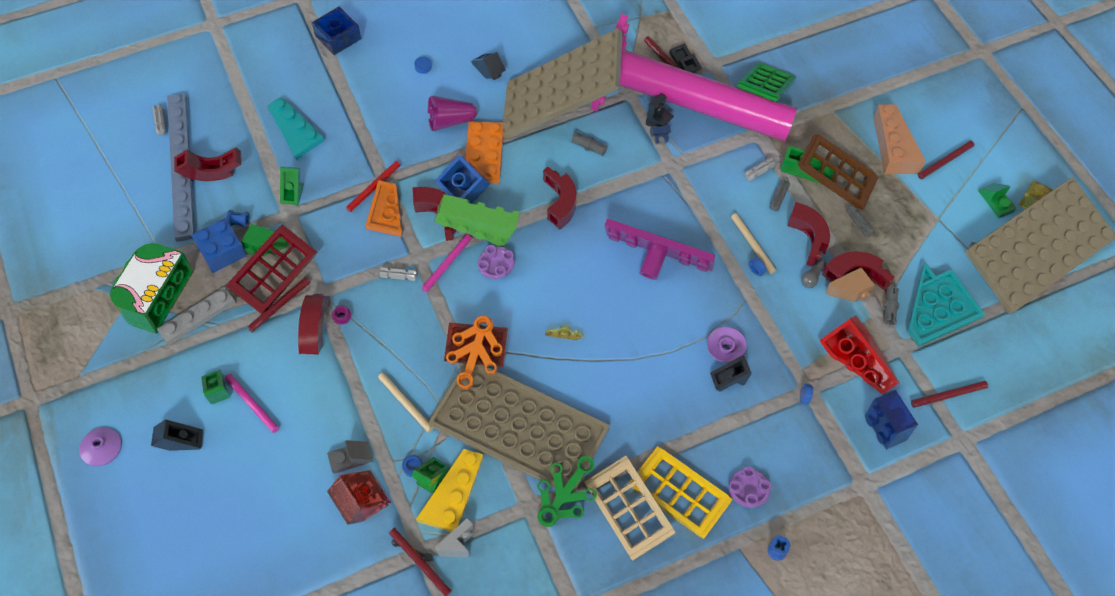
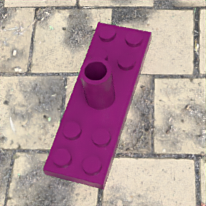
M608 218L604 226L609 239L616 242L621 240L630 247L636 248L638 246L648 250L639 274L646 278L657 280L666 256L677 259L679 263L686 266L690 264L697 266V269L703 272L713 270L715 264L714 254Z

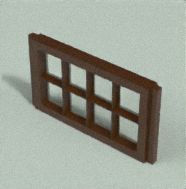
M816 133L813 134L797 165L800 167L799 169L861 210L865 208L879 178L876 176V173ZM819 145L829 151L825 159L816 153ZM832 154L841 159L838 168L828 162ZM813 157L823 163L819 172L810 166ZM845 163L854 168L851 177L841 171ZM826 166L836 172L832 181L822 174ZM857 172L867 177L864 185L854 180ZM839 175L848 181L845 189L835 183ZM851 184L861 190L858 198L848 192Z

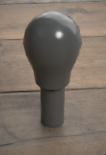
M821 259L815 267L802 275V285L806 288H813L817 285L821 270L826 265L825 260Z

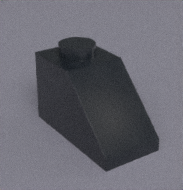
M497 52L484 53L471 61L472 65L486 79H498L502 76L501 73L506 71Z
M165 419L153 427L151 446L168 451L199 450L202 444L203 429Z

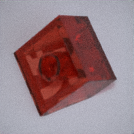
M370 470L339 475L327 491L347 525L363 522L391 503Z

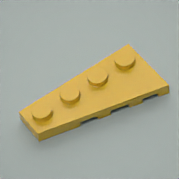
M463 449L416 518L417 522L452 532L460 525L484 458L483 454Z

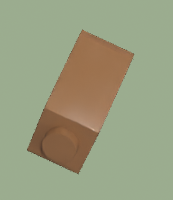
M859 268L830 282L826 293L829 296L856 302L871 296L874 283L864 270Z

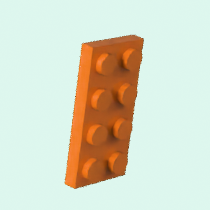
M469 122L465 158L491 184H500L503 146L502 126L504 122Z

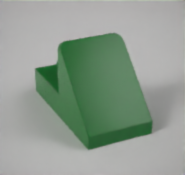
M282 166L280 167V204L299 205L304 183H300V168Z
M993 183L978 190L998 218L1009 215L1016 210V207L1006 195L1010 189L1009 185Z
M221 369L201 376L203 394L210 404L230 398Z
M432 457L414 469L411 477L417 480L416 484L430 493H434L448 473L450 466Z

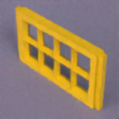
M658 446L637 472L643 482L651 474L662 481L654 493L649 491L660 509L703 539H705L733 500L729 495ZM662 459L673 466L665 478L654 471ZM677 470L688 477L680 489L669 482ZM692 480L703 487L695 500L684 493V490ZM634 485L633 487H631V488H633L635 491H637L639 494L642 495V493H641V491L639 490V488L637 487V485ZM665 485H668L677 492L668 504L657 496ZM707 491L718 498L710 510L699 503ZM681 495L692 502L684 514H681L672 507ZM696 506L707 513L699 526L687 518Z

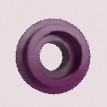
M338 306L332 312V319L336 324H346L351 319V311L345 306Z

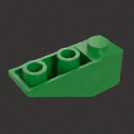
M789 145L780 171L821 184L797 166L805 150ZM813 157L810 166L819 172L823 163ZM826 166L822 174L832 181L836 172Z

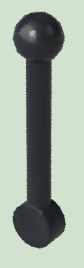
M393 539L392 546H399L398 543ZM416 550L426 562L432 561V554H424Z

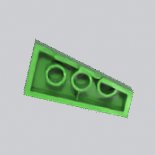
M444 194L439 203L434 222L444 227L456 229L460 233L470 234L477 239L492 242L496 246L504 247L516 229L520 211L513 210V213H510L498 206L496 209L486 207L485 203L470 204L467 199Z

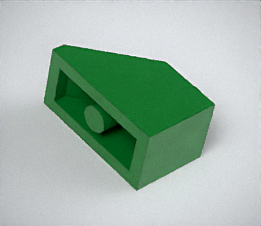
M251 224L241 240L245 252L254 255L275 231ZM282 237L273 244L278 250L287 248L289 245ZM269 249L263 256L271 254L273 251Z

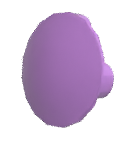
M494 245L487 246L478 259L479 271L490 279H499L507 276L513 270L515 264L512 251L504 247H495Z
M745 467L743 470L738 471L729 481L731 497L743 507H759L770 496L771 483L762 473L754 470L752 467Z

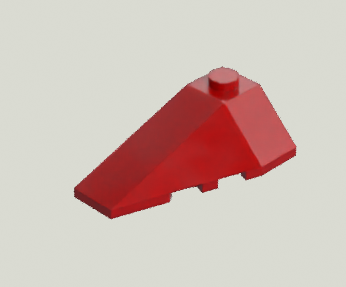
M856 315L819 340L833 359L844 364L851 372H855L881 394L886 393L900 383L870 333Z

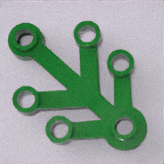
M583 456L579 459L578 469L564 488L561 475L563 471L562 465L560 463H553L551 465L550 471L553 474L556 499L552 504H550L548 493L550 483L547 480L539 481L537 487L541 493L542 508L539 510L537 517L541 525L551 527L557 523L558 519L569 517L581 518L583 516L584 509L579 505L567 510L558 509L566 502L579 500L593 501L596 498L597 493L592 488L582 492L571 493L582 476L594 469V461L591 457ZM583 461H588L590 463V467L588 469H584L582 467ZM554 465L560 466L561 470L559 473L553 472L552 468ZM542 482L548 484L546 490H541L540 484ZM589 490L594 492V497L592 499H589L586 496V493ZM575 508H580L582 510L580 516H576L573 511ZM546 512H550L552 514L551 520H546L544 518V514Z

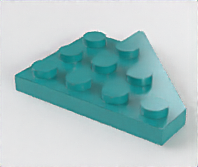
M925 264L921 271L907 332L916 345L920 347L982 319L985 313L952 269L935 276L929 266Z

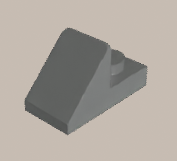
M346 440V447L327 453L333 474L373 462L369 444L364 441Z

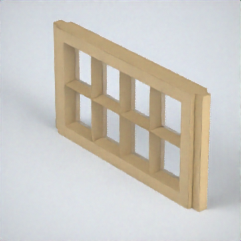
M624 456L584 482L587 488H592L596 491V503L632 561L676 534L627 456ZM627 470L633 481L620 489L614 477ZM610 480L616 492L603 500L596 488ZM637 485L643 496L629 504L623 492ZM589 490L591 495L594 497V492ZM620 496L626 507L613 515L606 503ZM646 500L653 511L639 520L633 508ZM629 511L636 522L622 531L616 518ZM656 515L663 527L649 535L643 523ZM639 526L646 538L632 546L626 534Z

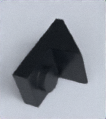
M662 93L649 104L646 119L647 126H664L674 118V115L665 109L667 97Z
M742 355L710 372L716 390L720 392L736 383L744 386L752 372L745 355Z

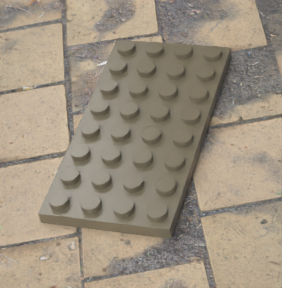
M617 28L508 81L503 116L504 124L502 126L503 138L505 140L510 139L619 90L622 32Z
M1072 177L964 252L1007 312L1011 314L1113 241L1115 233L1074 177Z
M468 359L466 360L458 375L465 371ZM476 362L472 374L473 386L468 390L461 389L457 384L456 377L428 422V425L516 470L539 481L547 480L553 488H555L553 474L550 471L551 465L553 463H560L562 465L563 471L561 475L564 488L578 469L579 459L583 456H589L594 459L610 429L609 424L499 372H496L494 375H488L485 371V366ZM464 379V380L462 381V384H463V385L469 384V380H468V379ZM583 461L582 467L584 469H588L590 467V463L588 461ZM554 465L552 470L554 473H559L561 468L559 465ZM585 474L582 476V478H581L580 481L577 483V485L574 487V489L571 491V493H575V492L577 491V489H578L580 483L582 482V480H583Z

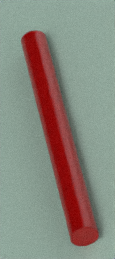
M395 161L346 206V209L352 212L376 189L378 180L385 181L401 166L400 163Z

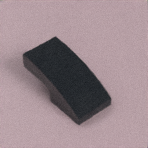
M686 44L670 49L669 53L680 69L692 73L702 69L694 54L691 55Z

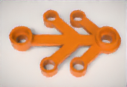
M488 316L477 317L473 327L461 333H455L452 337L453 343L456 346H461L464 344L465 339L476 334L473 342L446 355L448 363L454 365L458 363L459 358L470 353L465 371L457 377V384L463 390H468L473 386L472 374L478 355L483 361L488 375H494L497 372L496 364L491 361L482 345L485 336L491 345L492 355L500 356L503 353L502 345L496 341L491 332L493 321ZM485 323L487 324V327L485 329H481L480 325ZM456 337H462L460 342L455 341ZM499 347L500 351L495 353L493 349ZM451 355L456 356V359L454 361L449 360V357ZM492 365L495 368L493 371H488V366ZM468 379L469 384L463 385L462 381Z

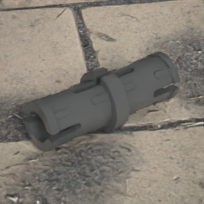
M577 132L573 134L571 139L572 143L582 146L586 151L590 150L601 156H604L608 148L607 145L595 141L594 138L585 137Z
M894 286L886 288V301L883 304L885 309L884 323L886 325L888 320L889 325L897 323L899 289L895 287V291H893Z

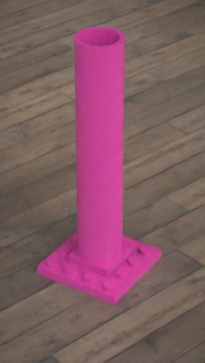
M621 14L615 28L622 32L620 86L655 98L662 93L667 97L666 101L785 142L797 108L780 102H774L754 93L627 51V36L624 34H627L630 24H627L628 16ZM606 96L592 101L591 109L598 111L599 106H603Z

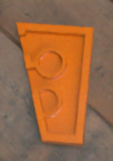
M378 180L365 229L402 237L396 184Z

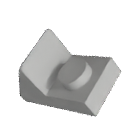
M466 518L435 547L436 554L439 557H470L468 550L461 542H466L471 538L474 531L473 524Z

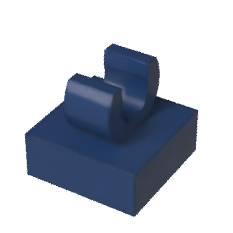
M670 125L650 129V136H655V144H659V137H663L665 143L669 141L667 134L671 132Z

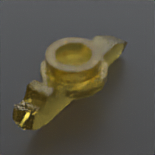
M561 326L560 329H549L545 332L546 336L569 340H579L584 336L583 333H578L576 330L571 332V328L568 326Z

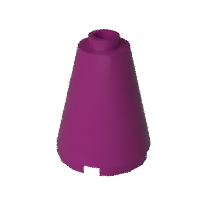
M430 96L428 98L427 110L430 113L428 122L431 131H438L470 122L477 116V109L472 103L439 96Z

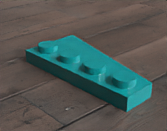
M282 97L267 105L296 160L324 142L323 136Z

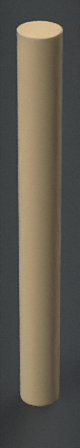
M733 214L731 219L759 259L764 263L768 272L773 274L776 268L738 214Z
M384 372L381 373L378 379L427 433H430L434 428L428 425L429 421Z

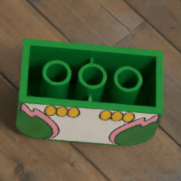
M156 243L143 245L132 254L131 258L125 263L120 275L116 277L110 291L111 301L129 325L157 334V328L161 327L194 271L184 252Z

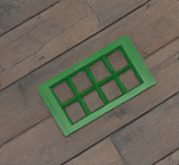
M758 62L739 81L737 87L778 102L794 83L796 76Z

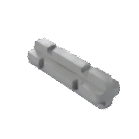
M154 105L152 109L154 112V124L156 125L155 131L157 135H165L166 128L163 108L161 105Z
M769 157L752 167V169L745 171L744 177L751 181L768 171V169L775 167L776 161L773 157Z
M381 267L380 277L388 278L389 276L390 279L400 280L408 278L410 281H415L417 271Z

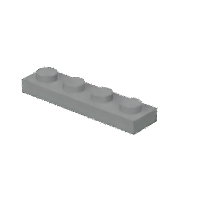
M223 287L157 328V330L169 346L233 306L236 302L226 288Z

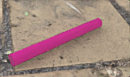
M469 234L463 237L421 287L423 291L428 292L471 241L472 237Z
M232 374L226 375L225 380L272 433L277 432L279 427Z

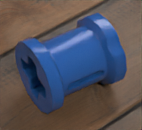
M229 210L226 219L231 227L233 225L248 227L250 214L245 211L240 213Z
M781 535L774 537L768 547V555L773 560L779 561L784 559L791 546L790 541Z

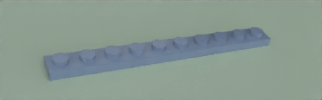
M185 93L167 96L174 238L176 242L193 239L191 235L195 233L192 179L174 172V157L187 149L190 150L187 97Z

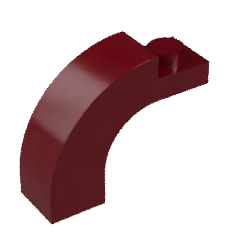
M236 147L221 156L213 158L198 156L188 149L174 157V172L197 181H217L233 176V169L241 165V150Z
M547 167L543 170V181L559 195V199L547 209V219L561 230L570 222L575 213L576 188L567 173L560 177L557 171Z
M412 187L415 213H437L444 194H447L432 187ZM444 227L446 241L453 240V233H456V229Z
M795 202L787 226L798 229L809 237L811 250L806 265L813 267L815 260L819 261L821 255L826 254L830 243V230L825 219L816 210Z
M858 251L846 252L836 256L825 266L822 276L832 282L862 268L871 281L885 291L887 287L891 286L895 278L888 270L881 267L884 260L870 253Z
M323 294L305 296L299 317V354L318 355L323 347V318L330 304V296H324Z

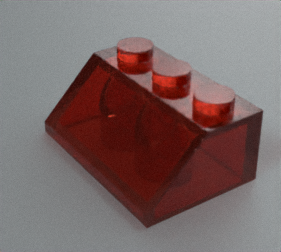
M449 322L444 362H448L446 355L449 352L456 351L474 341L476 334L465 339L464 344L461 346H456L452 340L455 333H461L473 327L472 324ZM480 325L481 329H485L487 327ZM493 326L491 332L496 341L502 345L503 353L500 356L492 355L491 345L485 336L482 345L491 361L497 367H504L508 351L509 330L508 328ZM456 337L455 341L460 342L462 337ZM495 347L493 351L497 353L500 351V348ZM470 353L459 358L458 363L467 364ZM451 355L449 357L450 361H454L456 359L455 355ZM478 355L476 365H484L483 361Z

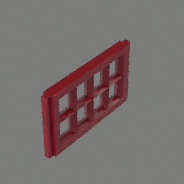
M282 224L236 273L226 287L262 315L318 252ZM280 237L291 244L284 254L273 246ZM294 247L305 255L298 265L287 257ZM269 249L280 257L273 266L261 258ZM283 260L294 268L287 277L275 269ZM258 261L269 269L262 278L250 270ZM272 272L283 280L276 289H273L265 282V279ZM246 274H249L258 282L250 291L239 283ZM260 285H263L272 293L265 302L253 294Z

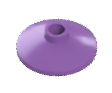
M718 328L708 337V351L713 358L720 362L729 363L746 352V340L734 328ZM727 346L729 350H726L722 347Z
M107 427L97 428L90 431L82 439L79 453L82 460L88 465L103 466L112 462L118 456L122 441L115 430Z

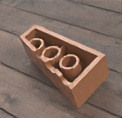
M878 105L873 118L884 174L920 173L926 161L897 105Z

